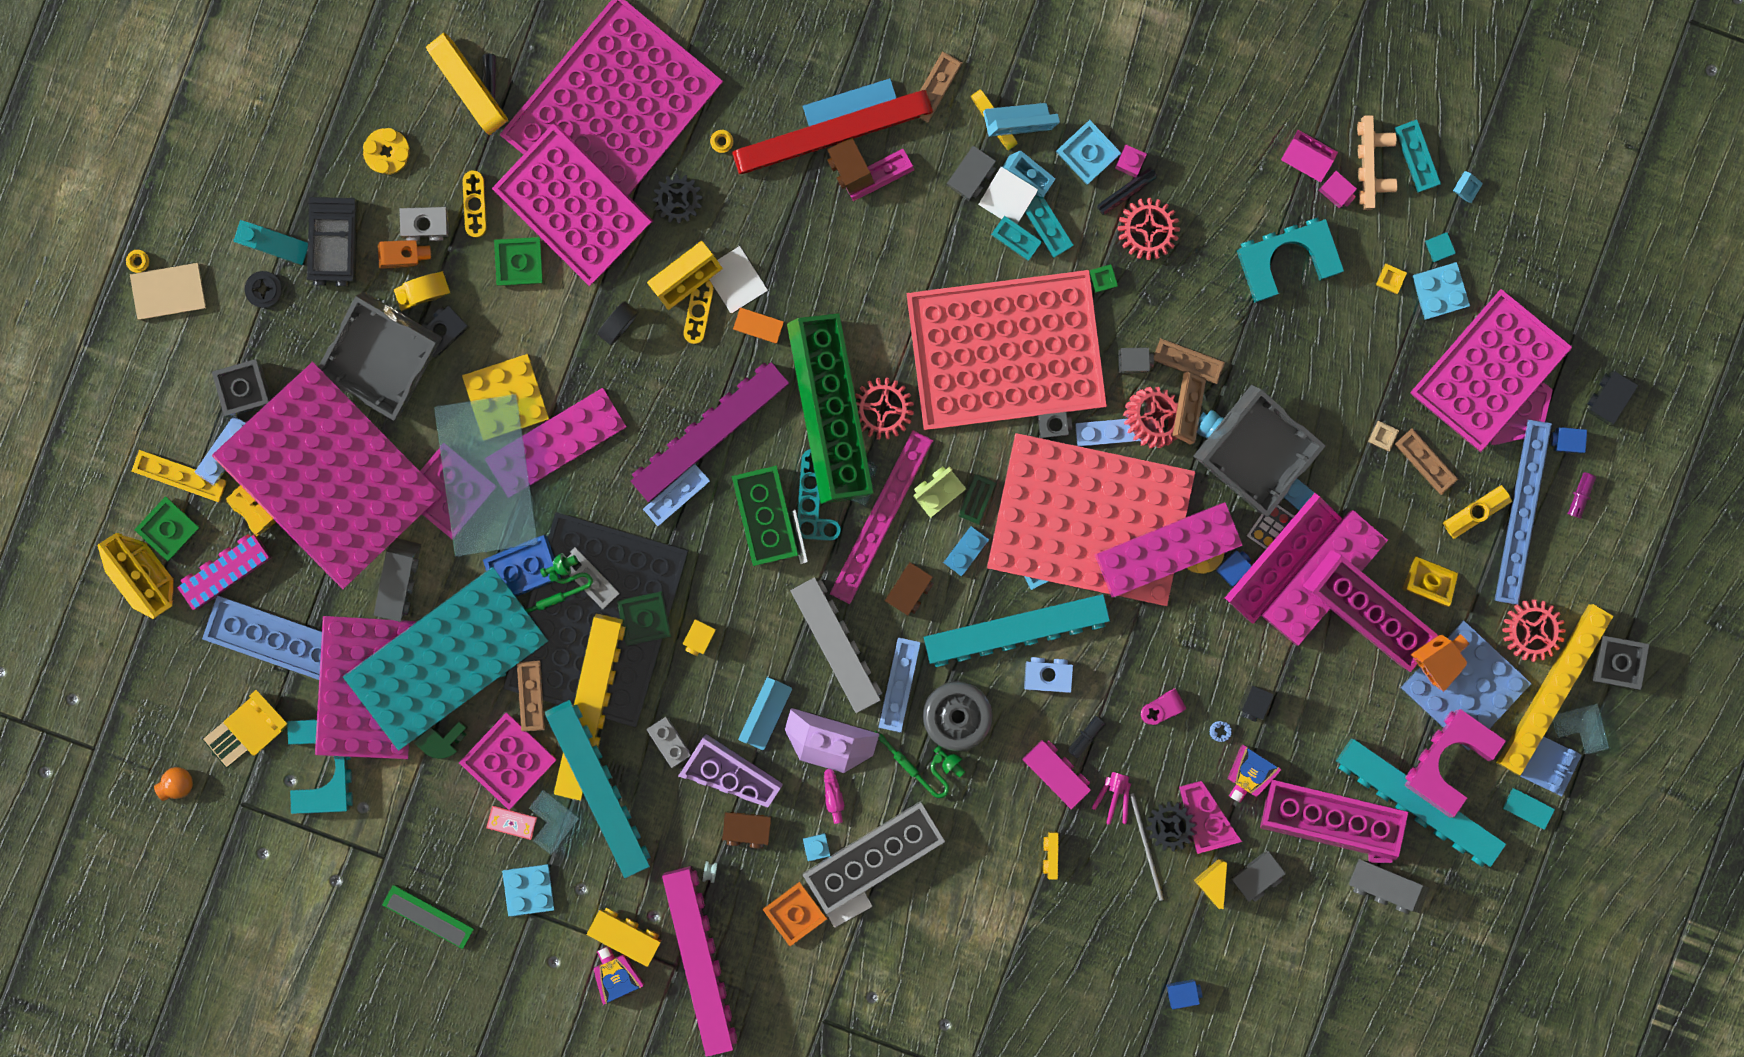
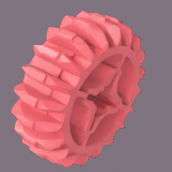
M1151 198L1147 199V205H1144L1143 200L1139 199L1138 208L1134 203H1131L1130 208L1132 212L1127 209L1123 211L1128 218H1119V221L1125 224V226H1118L1117 228L1118 231H1125V234L1119 236V240L1127 239V242L1122 245L1123 248L1131 245L1132 248L1129 254L1132 255L1135 250L1139 251L1137 254L1138 259L1142 257L1143 253H1146V260H1150L1151 253L1154 254L1155 259H1159L1158 251H1161L1163 255H1167L1168 252L1165 246L1173 249L1174 245L1170 240L1177 241L1179 238L1172 234L1173 232L1180 231L1179 227H1173V224L1178 223L1179 219L1171 220L1170 218L1174 215L1175 211L1171 210L1167 214L1165 210L1169 205L1166 203L1160 208L1161 200L1159 199L1156 200L1155 205H1152ZM1146 211L1144 223L1130 225L1132 218L1136 214ZM1153 212L1161 215L1167 226L1155 223ZM1148 221L1151 228L1156 229L1155 232H1151L1149 240L1147 231L1142 229L1143 226L1146 227ZM1130 232L1142 235L1145 247L1136 243ZM1167 233L1163 243L1152 247L1154 235Z
M876 378V386H873L872 382L868 381L867 384L870 389L866 390L865 387L861 386L860 390L864 393L863 396L855 394V398L860 400V403L856 402L857 407H859L860 423L863 422L865 424L861 427L862 432L868 427L870 429L868 432L869 437L873 435L874 431L878 432L876 436L878 440L881 439V433H885L887 440L890 439L889 432L891 431L897 437L899 435L896 430L898 427L902 431L906 430L905 426L902 425L903 421L907 424L911 423L910 419L905 418L906 414H914V411L907 410V407L913 406L914 403H906L905 400L911 397V394L907 393L903 396L902 392L905 390V386H901L897 390L898 381L896 380L892 386L888 385L889 378H885V385H881L880 378ZM882 390L881 399L877 403H865L871 393ZM889 391L897 395L901 401L902 408L889 404ZM886 397V407L889 406L890 409L895 411H885L881 421L880 411L871 407L881 406L883 398ZM863 409L877 414V427L866 419ZM888 415H901L894 425L884 428L885 418Z
M1147 387L1144 390L1140 389L1136 392V395L1134 394L1130 397V401L1125 406L1127 410L1123 416L1129 418L1125 421L1124 425H1130L1127 433L1133 432L1135 434L1133 440L1141 439V445L1144 446L1148 443L1149 448L1155 446L1162 448L1164 445L1168 446L1172 441L1178 439L1173 436L1178 402L1175 403L1173 401L1175 395L1169 397L1168 390L1161 392L1159 387H1155L1153 390L1151 387ZM1145 402V414L1140 416L1141 405ZM1168 419V428L1164 433V421Z
M1534 599L1531 601V607L1527 601L1522 602L1523 609L1521 606L1515 605L1514 608L1517 613L1513 611L1508 612L1512 620L1504 619L1505 624H1510L1509 628L1502 629V632H1509L1510 635L1504 637V641H1512L1507 648L1511 650L1516 647L1517 649L1514 651L1515 656L1523 652L1522 660H1527L1530 654L1531 661L1535 662L1538 654L1539 659L1543 661L1545 660L1544 652L1549 657H1552L1554 654L1551 648L1555 650L1560 649L1555 644L1556 641L1564 642V638L1558 637V634L1566 632L1565 629L1558 628V625L1564 624V620L1556 621V618L1560 616V612L1551 614L1554 609L1553 605H1549L1545 609V601H1541L1538 606L1537 600ZM1536 611L1541 613V616L1534 622H1529L1522 618L1528 612ZM1547 619L1551 625L1550 638L1544 632V625ZM1517 624L1524 630L1521 642L1516 634ZM1528 626H1537L1539 635H1530L1529 632L1531 631H1529L1530 627ZM1534 639L1545 643L1543 647L1536 650L1526 648Z

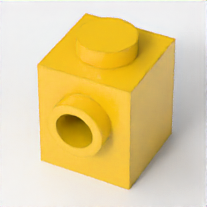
M695 619L683 642V645L687 646L685 650L695 656H698L699 653L705 654L717 629Z

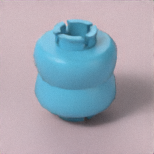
M1210 410L1207 415L1203 412L1199 417L1197 433L1208 439L1224 418L1220 417L1213 410Z

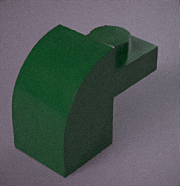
M460 721L444 737L432 726L414 744L432 758H447L459 751L453 743L459 744L467 734L464 731L468 727Z

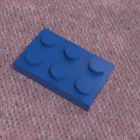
M546 535L483 559L486 571L494 567L515 597L554 582L549 579V574L547 577H543L540 571L542 568L553 566L554 561L551 546Z

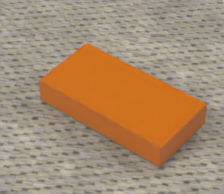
M740 307L733 330L777 344L784 322Z

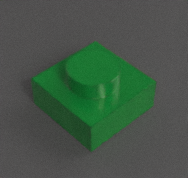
M1111 264L1089 270L1095 293L1118 286Z

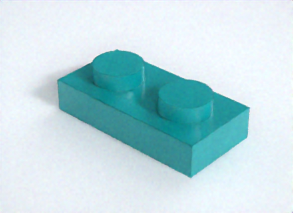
M1005 215L991 234L1027 261L1030 260L1042 243Z

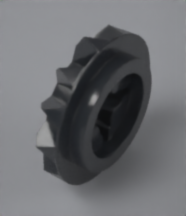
M258 271L247 279L245 295L254 306L266 308L274 305L280 298L282 287L279 279L274 274L267 271ZM262 280L266 287L273 288V290L266 292L265 299L262 293L254 291L257 288H261Z

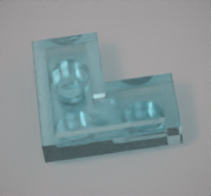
M1598 704L1558 713L1554 717L1553 723L1557 738L1580 732L1585 754L1609 749Z
M545 790L540 793L529 807L530 810L547 822L533 841L551 855L580 818Z

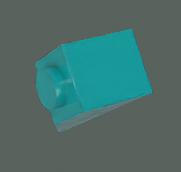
M240 220L233 242L300 265L304 264L308 251L307 242Z

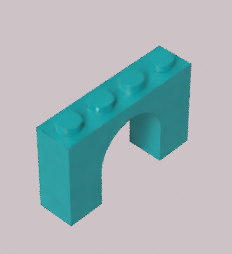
M1319 217L1306 221L1307 226L1298 228L1297 225L1285 228L1284 234L1276 236L1274 232L1263 236V241L1258 243L1250 240L1241 244L1242 248L1237 250V254L1254 303L1279 294L1270 270V259L1275 249L1281 245L1297 244L1305 248L1313 260L1319 280L1344 272L1326 219L1320 221Z
M317 719L287 721L288 744H316ZM333 756L335 760V773L331 781L324 787L290 790L291 814L349 811V806H353V793L349 792V783H352V770L348 769V760H351V757Z

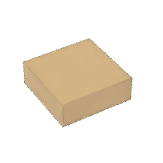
M1377 421L1368 442L1389 452L1399 430Z

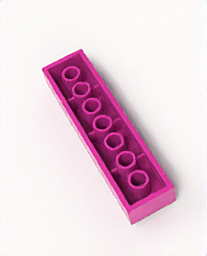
M689 866L665 872L662 878L705 1055L708 1057L732 1051L738 1039L735 1027L730 1028L729 1024L732 1018L729 1005L725 1006L724 999L727 996L724 982L719 983L718 976L721 974L719 961H714L713 958L716 948L713 938L708 937L707 931L710 929L708 916H703L702 913L705 903L702 893L697 892L696 886L699 884L697 871H692V867Z

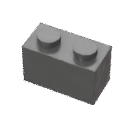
M972 146L946 186L968 201L972 197L976 199L984 188L981 186L985 178L989 180L996 170L994 164L996 161L975 146Z
M1121 348L1118 351L1119 374L1147 373L1154 366V355L1149 353V348Z
M1266 850L1230 879L1247 901L1253 899L1255 902L1265 895L1264 890L1270 885L1274 888L1284 880L1282 876L1285 875V872L1269 851Z

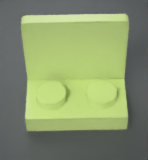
M942 466L932 474L934 479L930 483L924 481L914 489L916 494L913 497L930 518L966 490L952 472L950 466L947 469Z

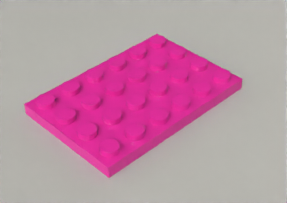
M553 123L492 188L589 286L653 222L556 123Z
M1500 289L1410 394L1478 451L1482 452L1568 354L1572 347Z
M323 616L315 755L408 759L409 743L399 751L344 680L343 676L415 624L416 621L401 620V622L386 619Z

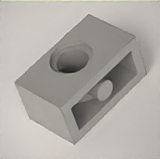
M446 207L400 208V236L406 238V240H416V242H419L420 238L429 237V241H443V237H449L448 209ZM423 219L430 221V227L426 231L419 229V222Z
M668 716L646 729L671 768L692 755Z

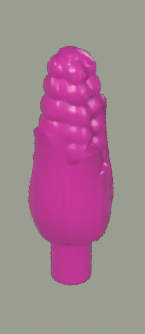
M827 769L824 772L827 810L829 813H832L834 824L842 823L841 811L844 810L845 806L842 793L840 792L835 772L832 769Z

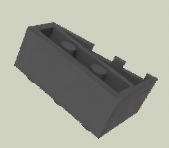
M396 538L387 549L374 616L401 622L404 615L408 616L411 602H408L409 595L413 593L415 586L413 578L419 566L418 557L421 544Z
M1360 859L1349 882V885L1354 887L1353 892L1365 897L1367 893L1376 896L1375 901L1384 905H1388V902L1396 904V910L1409 914L1410 911L1420 913L1430 890V887Z

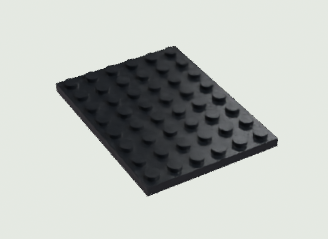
M555 512L548 536L554 559L560 553L568 557L571 554L570 551L576 547L620 593L604 609L583 590L566 597L565 601L540 611L537 609L528 613L548 642L520 662L541 661L544 701L560 705L570 700L574 706L593 618L596 613L620 619L618 600L662 591L669 619L688 551ZM578 561V564L572 567L577 571L582 564ZM560 575L561 579H566L570 575ZM575 580L564 584L556 581L532 590L527 608L536 605V602L560 592L566 593L581 586ZM623 638V641H618L617 649H621L618 663H613L612 671H616L613 685L609 684L607 693L611 695L608 707H603L602 715L606 716L605 719L637 727L662 639L626 646L625 638ZM516 664L509 669L504 689L519 693Z

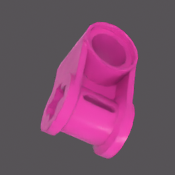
M1175 688L1145 705L1141 710V718L1145 723L1155 725L1183 712L1187 708ZM1149 709L1157 710V714H1155V720L1153 718H1147V715L1149 714Z

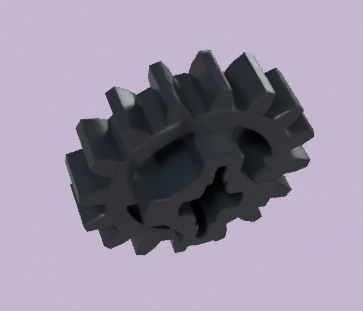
M675 174L673 180L666 176L667 182L665 184L659 181L661 189H654V193L658 197L653 198V202L659 203L655 210H662L663 212L660 217L663 219L668 216L669 223L677 219V223L681 224V219L683 218L690 222L689 215L696 217L697 214L694 210L702 208L697 203L703 200V196L697 195L701 190L700 187H693L695 185L694 179L687 182V175L679 179L678 174ZM674 184L684 185L680 189H673L671 187ZM670 192L677 196L682 194L681 198L686 206L679 202L673 204L674 199ZM690 192L693 194L692 206L688 203L687 198ZM664 193L668 196V203L665 207L663 205ZM677 209H683L685 211V213L682 214H673L672 212H674Z
M1168 801L1167 807L1163 803L1159 804V810L1153 809L1151 811L1154 817H1148L1147 819L1152 825L1146 828L1153 832L1149 838L1157 839L1155 846L1162 843L1164 851L1171 846V850L1174 852L1177 850V845L1181 850L1186 847L1185 842L1190 844L1193 841L1189 836L1197 834L1195 830H1192V827L1198 825L1197 822H1192L1191 820L1195 814L1189 815L1187 812L1190 807L1187 806L1182 809L1181 802H1177L1173 806V802ZM1174 811L1177 812V814L1174 816H1170L1169 814H1165L1164 812ZM1183 820L1186 822V829L1184 828ZM1174 822V830L1171 831L1169 829L1170 823ZM1158 823L1160 824L1161 832H1159ZM1174 836L1176 839L1179 838L1180 840H1178V841H1170V840H1167V839H1168L1169 837Z

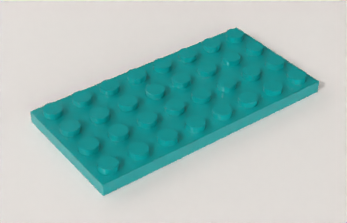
M491 567L346 673L343 678L399 751L544 645L548 640L494 567Z

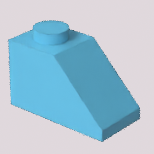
M1022 151L1009 155L1002 166L1038 189L1035 195L1040 197L1045 196L1055 180L1052 175Z

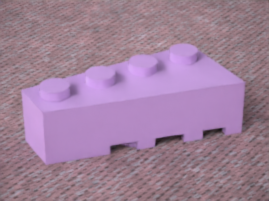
M707 734L702 738L679 774V777L719 789V791L739 796L742 799L765 807H769L783 785Z

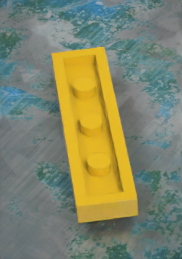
M139 450L131 471L216 502H220L227 480L220 478L214 486L196 475V469Z

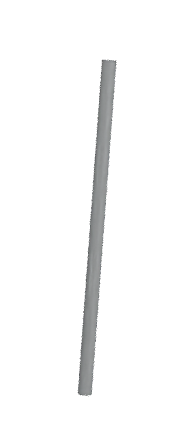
M1132 793L1130 798L1159 901L1164 900L1136 798L1134 793Z

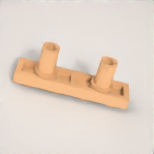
M1363 116L1357 126L1358 136H1362V145H1358V158L1362 159V168L1358 170V179L1362 181L1363 191H1359V204H1363V210H1373L1375 208L1376 193L1397 192V179H1376L1374 176L1375 147L1396 146V133H1375L1373 116Z

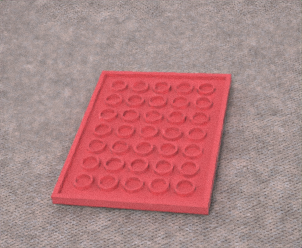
M1089 270L907 293L924 430L1106 407Z
M1015 433L987 568L1110 594L1094 554L1186 518L1195 471ZM1174 573L1118 596L1167 606Z

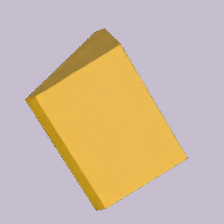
M1415 556L1402 590L1442 606H1450L1458 573Z
M1218 859L1194 880L1219 909H1224L1227 862L1223 859Z

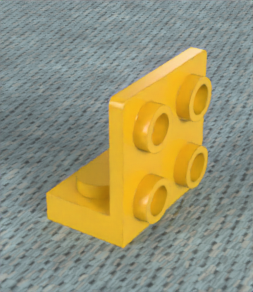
M257 690L249 695L250 698L224 721V725L253 756L259 753L288 727L283 718Z

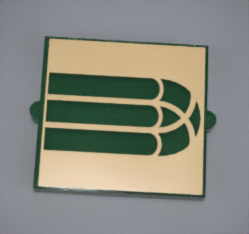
M224 721L202 739L212 751V755L216 756L225 768H228L248 751L224 725Z

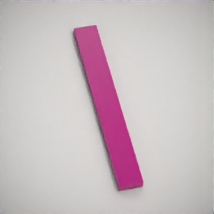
M914 430L910 434L830 592L831 595L848 604L851 603L933 440Z

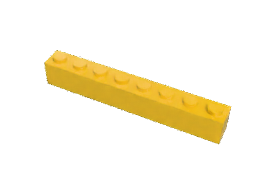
M1588 604L1497 760V764L1521 776L1612 620L1613 616L1594 604Z
M596 613L593 618L574 705L577 704L583 717L579 718L582 726L587 725L592 734V738L589 739L592 746L597 745L599 748L601 738L597 737L598 729H603L606 716L602 715L603 707H608L611 694L607 693L608 685H613L616 671H612L613 663H618L621 649H617L618 641H623L626 627L622 626V619ZM563 753L554 794L581 801L584 794Z

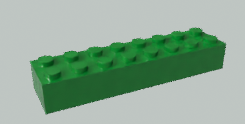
M840 314L797 318L789 322L787 327L820 503L864 498L873 494Z

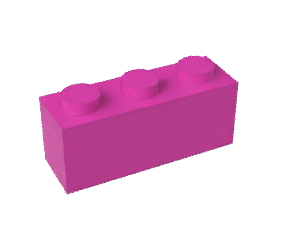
M1041 740L1022 760L1072 809L1091 791L1087 787L1090 782L1081 773L1077 776L1071 770L1074 766L1065 757L1061 760L1055 754L1058 749L1049 740L1046 743Z

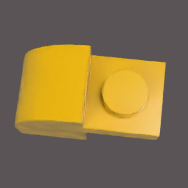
M443 271L403 283L402 286L393 289L401 311L408 310L424 302L436 300L450 293Z

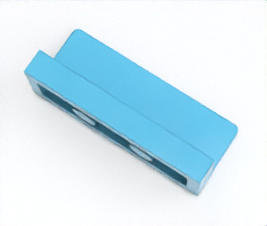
M1046 103L990 108L983 111L989 137L1048 131L1060 123L1058 114L1049 115Z
M767 677L738 740L764 750L792 688Z

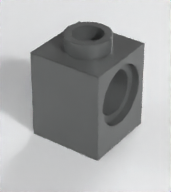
M1066 412L1038 415L1041 439L1068 436V430H1072L1071 416L1067 417ZM1059 419L1062 423L1061 430L1052 431L1049 427L1050 420Z

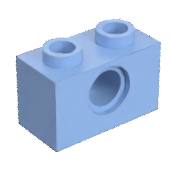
M1031 657V662L1026 661L1024 689L1071 693L1073 665L1068 664V660L1054 659V663H1045V658ZM1046 668H1052L1055 672V677L1051 681H1045L1042 677V672Z

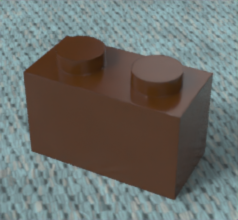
M852 137L828 149L831 158L827 159L833 172L838 171L840 176L836 178L842 190L847 188L850 196L875 184Z
M909 562L885 601L907 616L910 612L915 614L921 605L918 599L922 593L927 595L934 584L931 582L933 577Z
M726 811L722 840H726L727 845L740 846L741 842L750 843L752 848H763L764 845L769 844L771 816Z

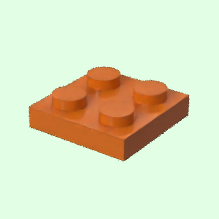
M800 882L763 908L765 914L789 946H792L827 920L826 916Z

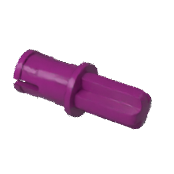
M1587 472L1583 473L1576 492H1573L1575 496L1567 514L1582 518L1588 499H1591L1589 495L1596 476Z

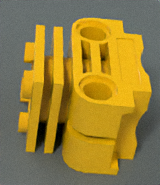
M241 485L226 498L231 508L245 518L249 529L256 537L276 523L270 514Z

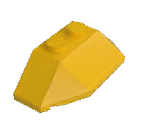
M116 532L98 544L106 574L133 609L154 619L172 607L173 578L146 542L122 536V534Z

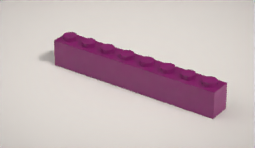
M765 362L755 370L756 375L752 379L746 377L737 385L739 390L733 395L730 392L719 400L722 403L716 409L713 407L709 408L702 415L704 419L696 424L694 421L684 430L686 434L681 439L675 437L667 444L669 449L663 454L660 451L649 459L651 462L649 466L645 469L641 466L632 474L634 478L631 480V483L647 502L650 503L690 467L696 464L789 385L788 381L772 362L768 365Z

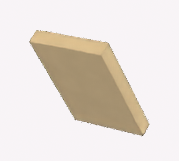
M199 263L130 274L137 320L207 309Z

